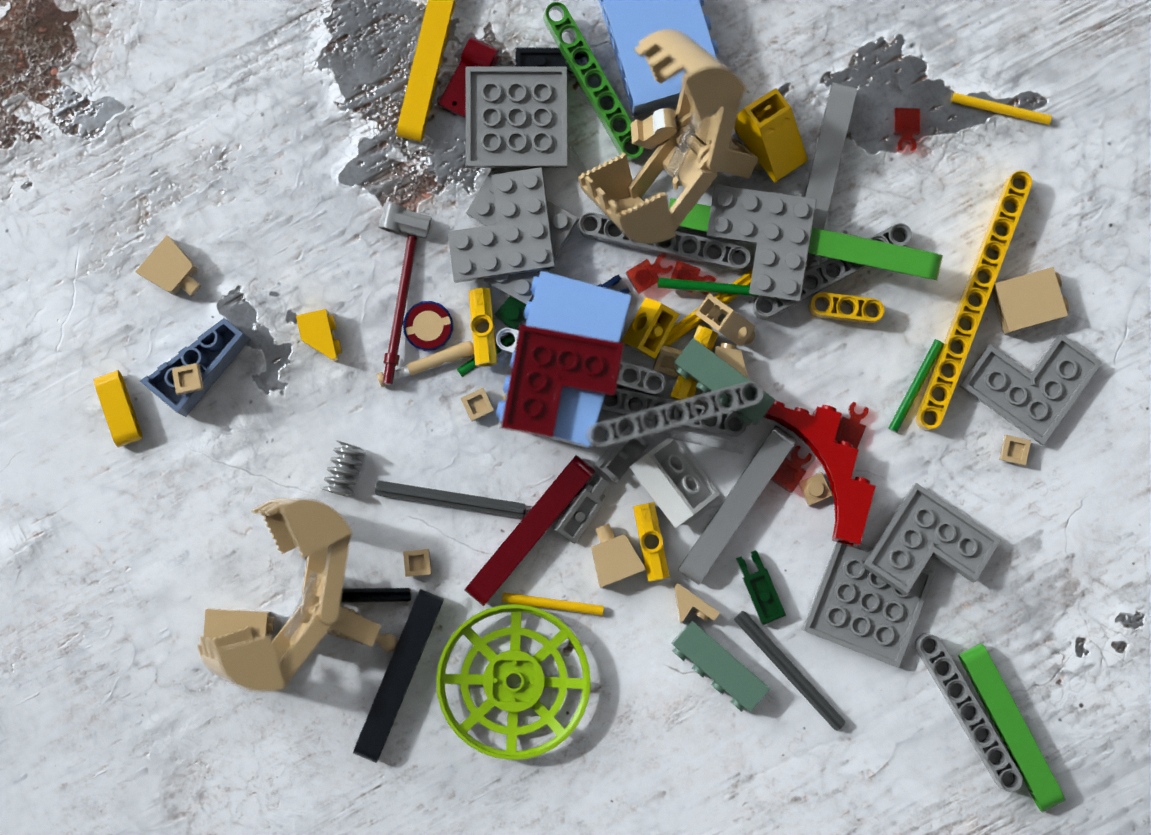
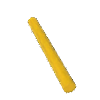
M953 92L951 98L953 103L1045 125H1050L1052 115Z
M504 592L502 595V603L603 616L604 606Z

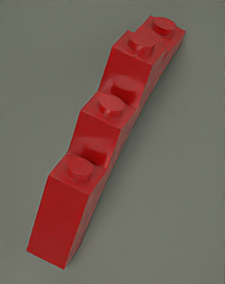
M774 401L763 417L779 423L796 434L810 447L822 464L828 477L834 498L835 510L832 541L857 548L862 540L876 486L870 484V480L862 477H855V480L851 479L859 449L853 448V444L846 441L834 442L842 413L836 412L837 409L835 407L822 405V407L817 406L813 415H810L806 409L795 407L793 410L786 408L782 402Z

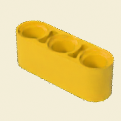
M822 292L816 294L808 304L810 314L823 319L873 324L884 315L882 302L874 298ZM815 300H824L827 303V310L818 311L815 307ZM842 302H847L852 306L851 314L846 315L841 312L840 304ZM867 305H872L877 309V316L875 318H871L866 314L865 308Z
M117 370L94 378L95 389L115 445L121 447L143 439L137 416L120 371Z

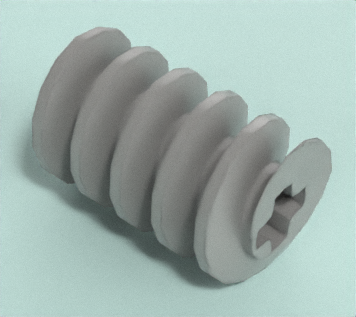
M336 440L342 445V447L333 449L339 457L330 458V461L336 466L327 467V471L333 474V476L324 477V480L330 485L321 487V489L341 496L351 495L354 491L348 485H356L357 483L351 475L360 474V471L354 468V466L363 464L357 456L366 455V452L360 447Z

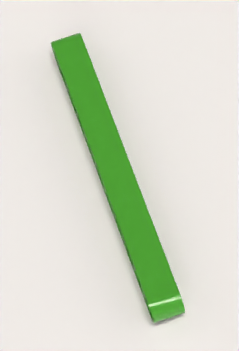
M670 198V202H669V207H670V208L672 207V205L675 203V201H676L677 199ZM696 203L679 227L707 232L711 206ZM813 227L808 254L931 280L938 279L943 255Z

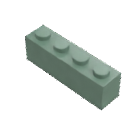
M694 338L691 339L673 364L677 367L675 369L677 374L686 380L689 377L697 382L695 387L703 393L744 382H751ZM746 387L744 397L750 401L754 396V392L750 387ZM763 391V398L758 404L735 410L738 413L737 418L747 426L750 424L756 426L775 399ZM724 393L719 398V403L722 407L725 408L729 404V397Z
M692 620L671 642L675 646L672 651L683 661L686 658L690 659L694 663L692 669L702 678L707 674L713 679L714 682L711 685L722 695L725 691L733 697L730 702L741 712L745 708L751 712L770 690L767 685Z

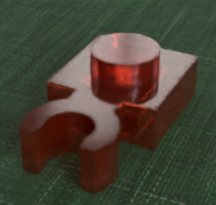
M894 108L893 135H900V139L896 144V150L901 152L902 144L907 142L911 146L910 152H914L917 143L913 135H919L920 108Z
M665 254L659 255L652 265L646 259L626 271L625 274L638 295L658 283V274L665 275L673 269L672 265L668 268L660 266V261L666 258Z
M678 260L670 278L703 282L716 281V278L711 275L699 276L701 268ZM701 292L704 295L711 294V292Z
M852 402L848 407L849 419L845 417L840 419L835 442L846 441L853 444V448L857 449L866 428L865 425L860 424V420L867 416L869 408L864 407L861 414H856L854 411L856 403Z
M799 445L791 452V460L785 458L771 478L773 482L789 493L795 490L806 473V470L801 468V466L807 464L812 457V454L809 453L805 459L799 458L798 451L801 448Z

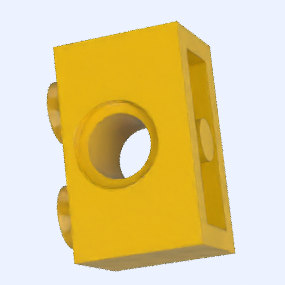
M645 297L622 342L639 353L656 359L680 314L660 302Z

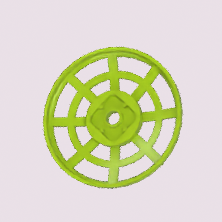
M511 604L486 609L472 616L454 632L444 647L439 660L436 685L441 711L449 726L468 746L488 756L518 760L542 755L554 749L568 738L579 724L586 710L591 680L590 668L584 649L568 626L544 610L533 606ZM511 612V627L495 630L483 638L471 628L474 624L489 616ZM521 612L541 617L554 624L560 631L549 641L546 637L533 630L521 628ZM464 635L474 646L470 649L464 660L461 674H445L450 653L460 637ZM510 635V650L497 655L487 645V643L498 637ZM521 635L538 641L543 647L533 656L527 652L520 651ZM567 638L573 644L579 657L583 679L567 678L564 660L557 650V647ZM480 651L489 661V664L484 674H469L472 661ZM550 654L555 659L560 677H544L540 663ZM510 674L520 676L521 685L519 687L511 688L507 685L506 679ZM445 684H460L463 700L471 713L461 724L457 722L448 705ZM468 685H483L488 698L478 708L473 703ZM544 687L559 688L556 701L548 711L539 701ZM567 688L582 689L577 711L570 723L564 728L554 716L558 713L564 702ZM494 706L507 711V726L496 724L487 719L485 715ZM532 707L541 717L534 723L517 727L518 712ZM479 722L492 731L506 734V750L484 745L467 732ZM546 724L557 735L552 740L538 747L516 751L517 735L533 732Z

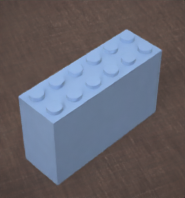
M599 0L633 117L678 104L682 87V76L685 73V70L662 84L656 81L646 56L641 57L634 50L639 46L638 42L660 30H678L691 37L717 59L716 54L719 53L716 40L710 38L709 33L711 29L710 19L708 15H703L702 11L704 0Z
M544 271L540 272L539 277L534 276L531 286L534 297L532 302L527 301L524 311L525 319H527L526 326L620 343L631 303V295ZM513 351L510 361L511 368L513 365L515 351ZM506 376L503 386L504 393H506V397L509 387L510 376ZM562 387L552 439L590 449L591 444L587 440L586 433L591 425L598 422L605 394ZM506 397L504 402L499 401L496 416L501 424Z

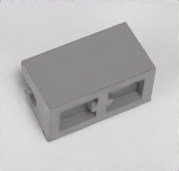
M628 426L622 434L628 435L631 428ZM642 437L613 444L595 466L613 482L617 483L649 444Z

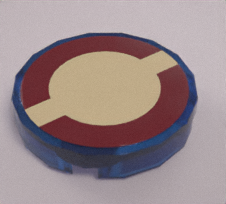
M422 301L412 306L406 313L403 321V331L408 342L415 348L425 352L436 351L444 347L450 340L454 330L453 319L449 311L441 304L433 301Z

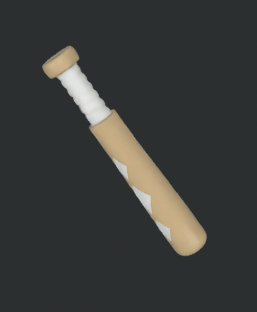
M466 341L410 362L407 366L395 370L393 380L408 375L413 376L474 355V345L471 341ZM383 372L377 373V377L381 387L387 386L385 384H382L384 376Z

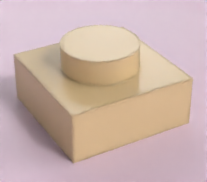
M663 345L657 355L653 370L677 378L678 374L675 372L677 367L673 364L682 351Z
M195 363L172 368L176 394L182 395L204 390L199 364Z
M484 388L460 398L471 422L494 412Z
M1004 435L999 460L1025 466L1031 440Z
M822 472L798 482L808 506L832 496Z
M429 549L403 551L405 577L432 574Z

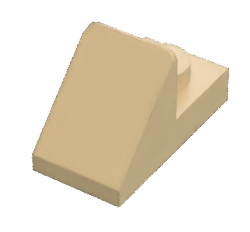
M675 584L674 592L680 623L684 621L692 607L696 608L694 614L707 622L709 618L713 621L716 620L720 614L719 611L680 584Z

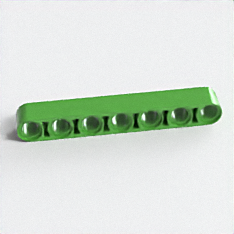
M560 2L549 4L543 15L545 25L618 153L621 155L624 152L627 155L628 161L635 160L643 153L644 148L637 146V153L634 155L629 154L625 149L626 143L632 142V121L567 7ZM551 10H558L562 14V19L560 21L552 20L549 12ZM564 32L572 33L575 41L571 44L564 42L562 34ZM583 54L587 58V64L584 66L578 65L575 62V55ZM590 76L597 77L600 81V86L597 88L590 87L587 78ZM602 98L610 99L612 102L611 110H604L600 106ZM613 121H622L625 125L624 132L615 131L613 129Z
M980 643L959 654L958 657L1039 810L1043 813L1064 802L1065 797L985 646Z

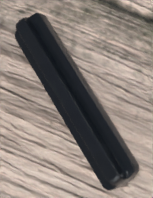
M410 588L342 589L340 602H409L412 598V592Z

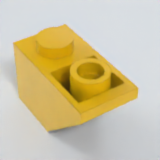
M323 309L296 315L301 341L334 362L340 361L338 354H342L340 340L334 338L333 330L337 329L334 314L329 315V312Z

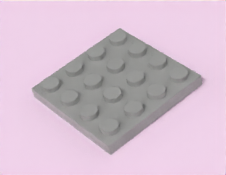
M466 67V168H567V67Z
M836 542L802 630L899 668L935 572L924 568L909 593L904 595L862 567L872 552V547L860 543L855 548Z

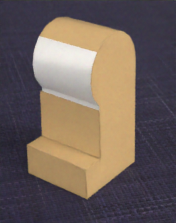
M662 108L656 110L653 115L643 121L637 119L632 122V144L652 150L677 133L676 112L673 109Z

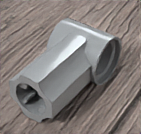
M385 202L378 228L393 233L403 232L427 238L432 217L408 211L405 207Z

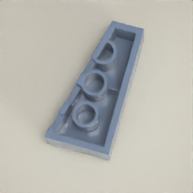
M225 318L197 338L198 340L190 346L180 350L179 354L170 361L160 365L157 368L158 370L150 376L140 380L143 385L180 415L187 417L251 340ZM195 363L199 364L204 390L182 395L176 394L172 368Z

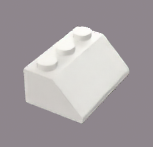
M675 433L630 466V469L675 528L720 495Z

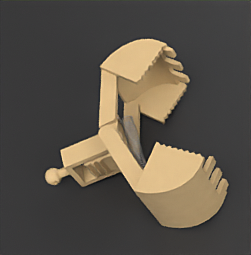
M672 29L660 30L650 34L638 42L639 46L634 50L639 56H646L650 70L653 71L652 75L655 76L654 79L660 84L685 70L684 76H682V87L675 118L678 120L676 123L677 133L657 147L633 180L627 155L624 152L620 157L616 156L615 159H610L609 162H604L603 165L599 164L598 167H593L592 170H588L578 177L583 192L627 237L640 243H656L675 237L676 229L717 177V172L720 171L749 178L753 170L760 171L764 169L758 162L759 158L732 136L742 93L746 91L744 84L738 76L691 37L681 31ZM663 169L673 177L672 182L675 190L681 185L685 188L671 208L669 207L665 192L658 193L656 196L653 195L651 199L647 198L645 202L641 199Z
M294 498L272 499L252 509L253 514L259 513L264 516V521L267 522L266 526L270 528L269 532L273 534L272 538L275 539V544L278 545L277 550L284 554L298 547V551L301 552V559L307 557L301 593L303 596H300L303 599L299 598L302 601L296 604L299 607H295V612H293V615L273 640L270 635H262L261 638L256 637L253 640L249 626L245 627L244 630L239 629L238 632L233 631L232 634L227 633L225 636L220 635L219 638L214 637L213 640L205 638V636H199L200 644L197 647L200 657L212 673L249 690L275 691L285 688L286 684L326 633L370 647L375 642L379 644L382 650L387 652L395 650L398 643L395 635L378 633L381 625L361 617L360 613H356L354 610L349 609V607L340 605L352 531L339 513L322 502Z

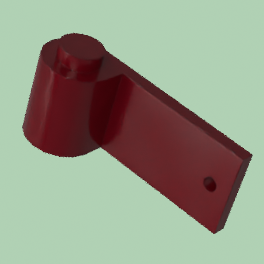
M471 36L464 47L461 61L442 94L438 105L465 118L466 67H497L501 60V56L498 55L499 49Z

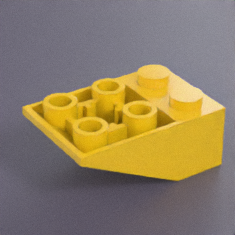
M777 88L744 107L737 114L734 130L749 150L759 158L758 162L774 183L808 161L792 108Z

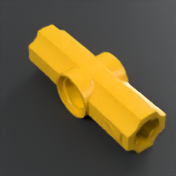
M474 288L468 292L475 366H493L498 364L491 289ZM481 322L489 323V329L484 333L477 332V326Z
M698 325L693 338L712 352L719 333ZM678 375L670 397L676 400L693 397L697 389L695 387L697 382L690 377L686 380Z
M655 502L633 506L648 582L669 578L670 575ZM649 534H653L658 538V545L654 549H648L644 544V539Z

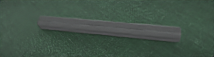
M377 481L375 494L378 496L516 518H524L526 504L387 481Z
M741 611L736 615L734 621L836 731L841 729L846 723L845 720L745 611Z

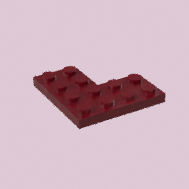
M520 324L501 428L553 438L562 387L614 396L624 343Z

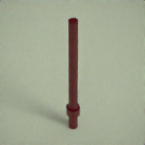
M407 236L388 353H385L383 364L386 365L382 384L385 385L393 384L395 367L399 364L400 355H398L417 244V237Z

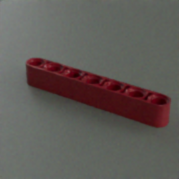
M576 455L464 591L484 607L596 470Z

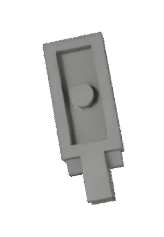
M597 474L590 484L586 483L581 488L553 529L575 544L603 506V499L605 497L603 493L610 483Z

